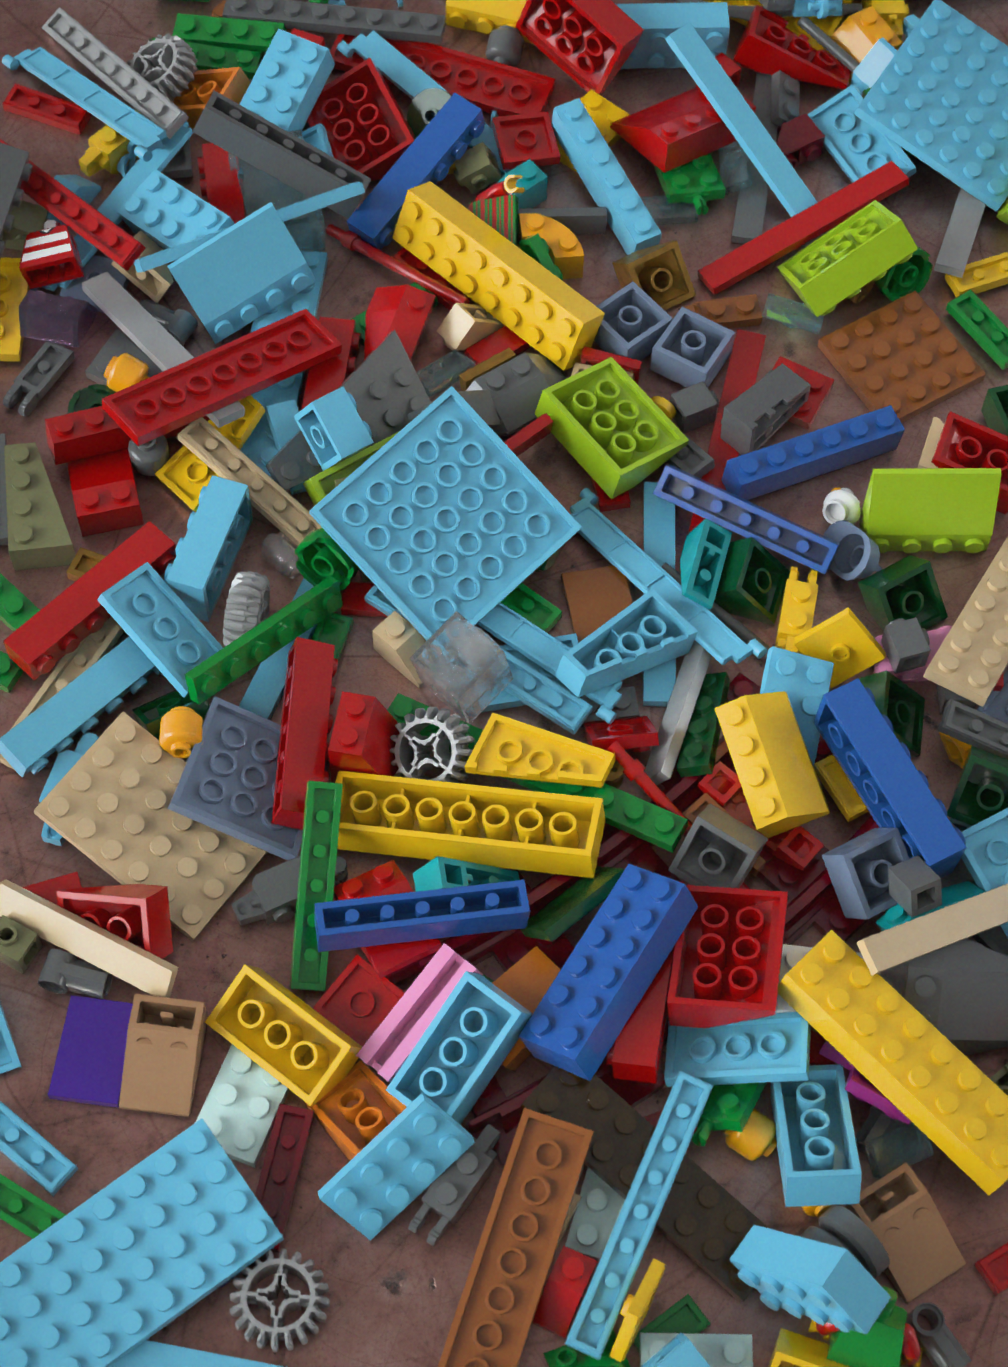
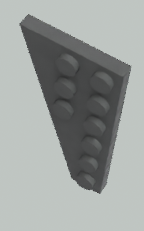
M395 330L391 331L357 370L340 385V387L344 386L346 392L354 397L357 404L356 410L360 418L371 429V438L374 443L368 447L402 430L411 422L407 414L431 403ZM301 429L266 465L272 479L285 491L323 471Z

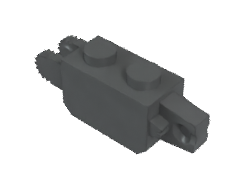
M300 856L254 876L252 881L253 891L232 903L234 914L240 926L265 919L267 925L274 922L283 923L294 916V913H296ZM337 856L334 887L346 882V879H348L347 862L341 856Z
M488 1124L478 1139L473 1137L475 1143L431 1184L422 1197L423 1204L413 1217L408 1229L416 1233L423 1227L426 1219L433 1211L441 1218L430 1231L427 1242L435 1246L450 1224L455 1226L495 1167L494 1160L498 1154L493 1151V1148L501 1138V1132Z

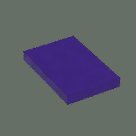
M71 995L48 1091L49 1099L119 1108L127 1032L133 1003Z

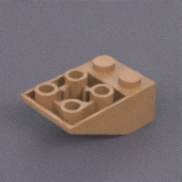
M135 994L127 1032L119 1109L190 1117L207 1028L205 1021L209 1017L205 1002Z
M907 1162L860 1192L859 1204H845L844 1208L859 1217L884 1246L890 1260V1264L884 1270V1273L906 1304L966 1264L929 1192Z

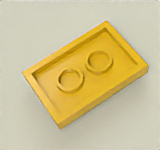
M590 90L580 100L606 143L611 147L621 138L610 128L611 123L630 114L595 91ZM556 138L561 156L560 162L577 172Z

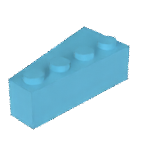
M651 589L565 652L555 676L579 698L689 653L698 630L655 590Z

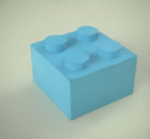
M344 386L311 402L293 416L323 471L359 453L374 443L371 438L372 432L369 425L360 418L356 410V401L350 393L346 392Z

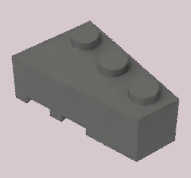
M782 363L776 369L770 370L764 378L724 407L720 438L741 455L758 450L808 401L811 385Z

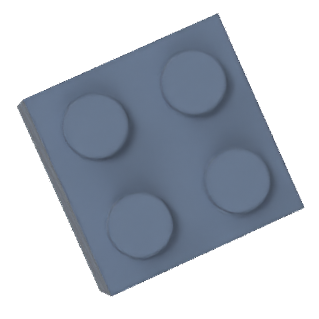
M633 281L596 306L605 315L594 341L605 352L641 361L652 353L654 345L673 318Z
M681 307L652 349L650 370L686 388L702 381L708 388L732 353L735 332L685 307Z
M874 828L822 854L845 918L869 919L898 904L889 894L888 868L909 859L898 828Z

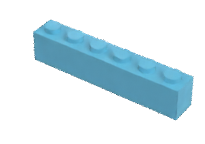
M580 98L555 107L551 122L554 135L597 206L607 209V222L626 254L629 255L635 251L659 245L662 232Z
M130 637L126 638L0 738V754L21 777H24L30 771L35 775L49 763L46 759L55 751L59 754L68 749L74 743L72 737L80 731L83 734L89 732L99 723L98 716L105 711L108 714L114 712L124 702L121 699L128 692H131L133 695L136 694L148 683L146 678L153 672L159 675L161 672Z

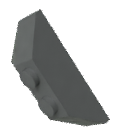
M524 352L475 379L466 391L490 390L501 423L492 428V430L498 436H509L538 418L535 415V411L542 390L566 379V376L557 365L544 355Z

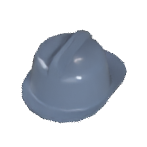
M845 520L837 521L824 532L823 536L841 544L830 569L842 579L850 581L867 578L874 571L882 570V567L878 564L880 559L878 545L853 523Z

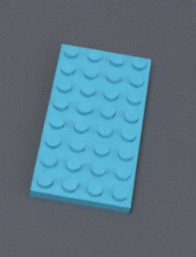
M203 1118L0 1262V1367H110L284 1240V1237Z

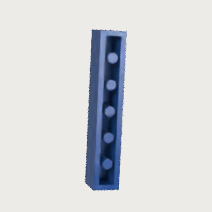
M454 93L346 221L349 230L360 235L362 241L379 250L389 245L393 240L392 236L408 189L430 181L436 184L446 177L451 165L456 159L459 160L463 157L471 141L482 134L485 127L482 109Z
M890 405L727 460L721 481L728 492L745 500H750L896 450L905 428Z
M672 465L665 466L653 492L654 495L746 538L753 537L761 545L823 574L828 573L841 545L834 540Z
M525 880L315 903L314 922L318 952L522 929L527 927L530 908Z

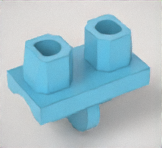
M795 0L794 10H792L791 14L794 17L817 16L818 19H826L827 16H842L843 0Z

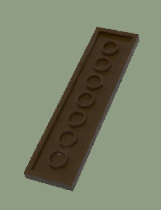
M555 1066L520 1107L594 1131L584 1164L623 1199H626L655 1127L595 1074L591 1081H588ZM685 1154L655 1227L742 1303L754 1288L744 1283L738 1277L739 1270L729 1259L753 1225L768 1227Z

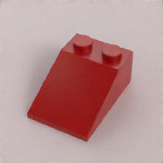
M950 411L931 462L938 468H1001L1002 474L996 511L1006 515L1008 512V436Z
M128 448L67 463L76 515L82 537L144 525Z
M394 860L379 865L334 887L336 901L413 892L409 882ZM439 938L360 948L379 978H382L437 952L442 947Z
M126 884L69 888L56 891L58 906L161 959L173 952L168 886Z

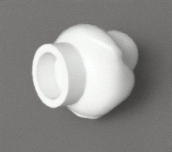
M833 488L823 502V516L830 524L843 520L855 524L861 516L860 501L849 488Z

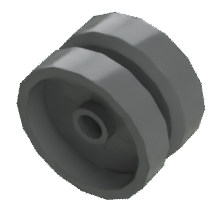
M841 1205L829 1207L818 1220L819 1227L809 1226L799 1236L848 1249L874 1279L890 1264L888 1253L873 1231L859 1217Z

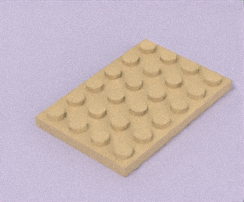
M122 712L34 809V814L120 884L168 886L171 925L193 942L268 852L169 810V804L186 762L182 758H175L170 753L164 751L156 737L125 712Z

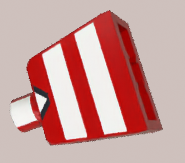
M48 220L44 223L43 230L30 232L26 235L19 270L30 289L84 277L78 246L68 226L61 225L55 220Z

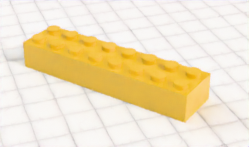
M431 181L408 189L392 239L563 371L574 367L575 362L580 363L583 347L591 348L605 313Z
M338 771L335 783L343 784L337 847L339 850L433 860L440 856L498 868L594 878L606 822L603 798Z
M830 930L786 973L779 983L778 994L990 1196L1008 1180V1095L878 973L871 975L866 962L836 933Z

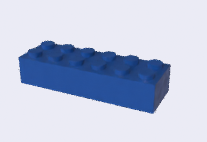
M859 678L824 694L813 723L878 827L898 828L909 859L919 856L940 878L952 873L967 848L964 835L959 828L953 827L943 802L938 798L935 799L929 789V782L925 774L921 770L916 769L911 761L909 749L903 742L898 741L893 733L891 721L886 715H882L875 705V698L868 687L864 688Z
M631 864L627 865L519 1034V1038L535 1058L591 1081L699 907L684 883Z

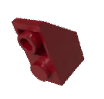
M805 113L782 124L777 146L792 167L795 168L807 161H814L822 154L825 135Z

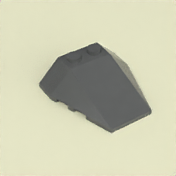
M964 939L906 962L902 997L965 1056L1008 1047L1007 955L993 951L974 940Z

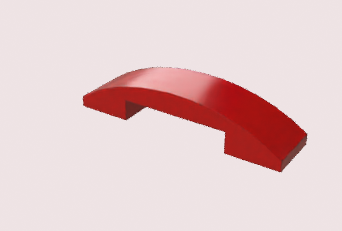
M719 761L713 767V773L707 774L698 783V787L704 794L710 795L732 817L757 831L738 775ZM801 825L768 838L764 849L775 857L802 871L824 848V844Z

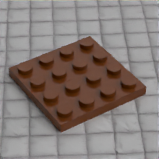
M917 291L820 338L817 345L870 412L891 405L901 423L984 381L986 375Z

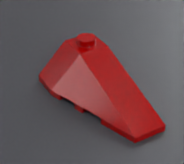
M759 5L755 6L737 44L733 60L737 61L744 68L752 69L758 73L773 75L780 70L795 80L840 89L847 88L851 71L827 51H817L808 42L810 38L803 33L797 36L787 28L789 22L782 17L767 11Z
M408 284L376 288L365 317L364 361L393 330L396 331L410 361H412L431 315L436 295Z

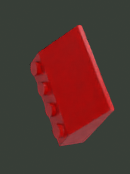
M526 0L515 26L520 33L586 92L593 90L601 96L635 49L644 31L642 27L611 0Z
M371 58L366 59L325 85L307 119L310 127L319 123L325 127L333 157L371 178L370 182L383 178L416 139L386 80Z
M699 87L612 122L610 125L613 131L664 173L737 141ZM743 96L755 113L756 106Z
M686 885L699 907L675 944L667 1000L670 1026L710 1028L776 1015L788 892Z

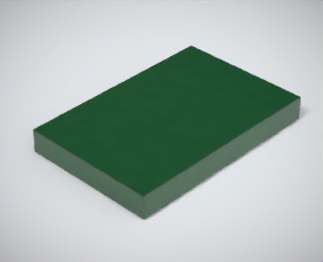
M596 866L594 878L581 877L529 918L527 927L520 930L525 937L554 941L606 900L624 872V869Z

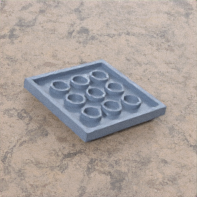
M214 696L203 720L202 741L193 746L168 809L289 861L298 855L302 844L303 830L271 824L281 725ZM329 759L325 762L324 771L327 772L330 766Z

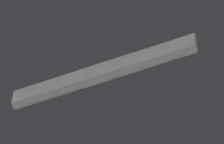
M61 7L42 26V29L141 115L164 129L169 139L189 118L180 108Z
M108 272L82 282V291L162 371H166L194 358ZM236 401L206 416L220 428L245 416V408Z

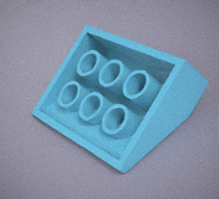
M272 202L167 266L215 344L317 282Z

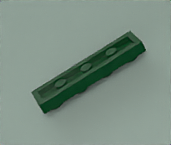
M727 672L708 673L705 675L680 749L677 771L681 778L713 773L721 726L714 708L725 704L727 701L730 685Z

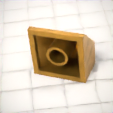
M677 240L635 251L612 263L621 289L634 281L664 311L696 296Z

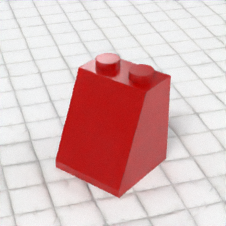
M342 691L328 748L332 783H335L338 771L394 776L399 769L398 766L390 764L395 759V754L389 751L391 748H395L396 744L390 737L400 734L395 726L398 722L375 696Z

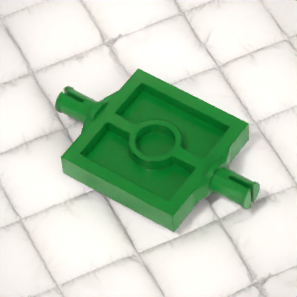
M710 153L665 173L654 165L669 204L690 203L695 206L698 215H701V212L705 215L709 211L706 201L725 198L726 188Z
M767 1082L713 1085L696 1126L697 1129L691 1138L692 1142L697 1146L700 1144L705 1146L709 1135L714 1130L742 1132Z

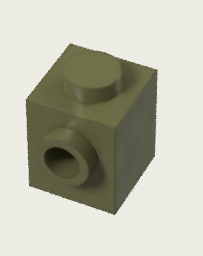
M483 142L467 150L461 159H456L454 162L457 169L454 171V176L461 187L465 185L472 194L485 189L502 178L496 156Z
M2 915L0 918V962L25 974L42 949V942L38 933Z

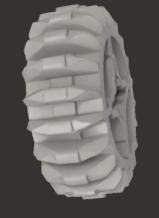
M169 33L164 37L159 34L155 40L149 38L148 43L144 46L140 45V50L132 53L133 59L127 62L131 68L171 102H173L175 97H181V92L184 89H189L188 83L195 80L193 74L198 70L195 65L198 60L195 58L192 48L182 38H179L177 35L172 36Z
M248 571L237 573L229 589L226 609L224 610L225 617L222 632L224 635V647L268 618L271 589L266 575Z
M429 706L427 711L424 708H418L415 710V715L406 714L404 716L406 724L398 723L395 725L400 734L390 737L396 744L395 748L389 750L392 754H395V759L390 764L399 767L394 776L459 783L458 779L466 780L469 778L464 768L468 761V756L473 751V749H469L468 744L472 743L475 738L473 736H465L469 726L467 724L459 725L461 719L459 715L453 714L450 716L449 709L442 708L439 711L437 707ZM434 724L439 727L437 733H432L430 737L419 734L428 725ZM450 743H451V750H452V753H451V754H450V752H449V745H450ZM430 746L434 747V749L431 750L434 751V757L430 756V753H432L429 752ZM434 766L445 769L441 775L433 779L424 775L427 770H431Z
M281 1249L280 1257L274 1259L272 1250L266 1252L267 1261L261 1263L260 1258L253 1262L255 1266L253 1270L247 1266L241 1271L246 1279L234 1278V1287L241 1291H234L229 1294L230 1301L238 1303L230 1308V1313L232 1317H240L235 1322L237 1330L248 1328L244 1334L248 1342L259 1335L257 1338L258 1348L263 1349L267 1341L271 1340L273 1352L279 1350L280 1341H285L287 1350H293V1338L298 1337L300 1343L304 1345L307 1343V1337L304 1333L306 1330L314 1335L319 1332L313 1320L325 1322L327 1318L326 1313L320 1310V1308L329 1307L330 1301L329 1298L321 1295L327 1293L329 1287L327 1283H318L324 1277L321 1269L311 1272L314 1267L312 1259H308L300 1265L302 1255L298 1251L289 1260L287 1249ZM275 1274L273 1283L269 1287L257 1289L256 1292H253L261 1280ZM288 1274L300 1278L307 1285L310 1295H301V1291L289 1288ZM282 1286L285 1300H282L279 1312L277 1313L273 1300L277 1299ZM250 1304L258 1305L259 1309H266L271 1312V1327L260 1323L254 1318L250 1312ZM303 1307L307 1308L296 1322L284 1326L285 1319L289 1313L302 1311Z

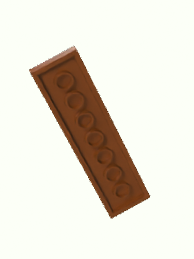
M524 1108L438 1367H518L594 1131Z

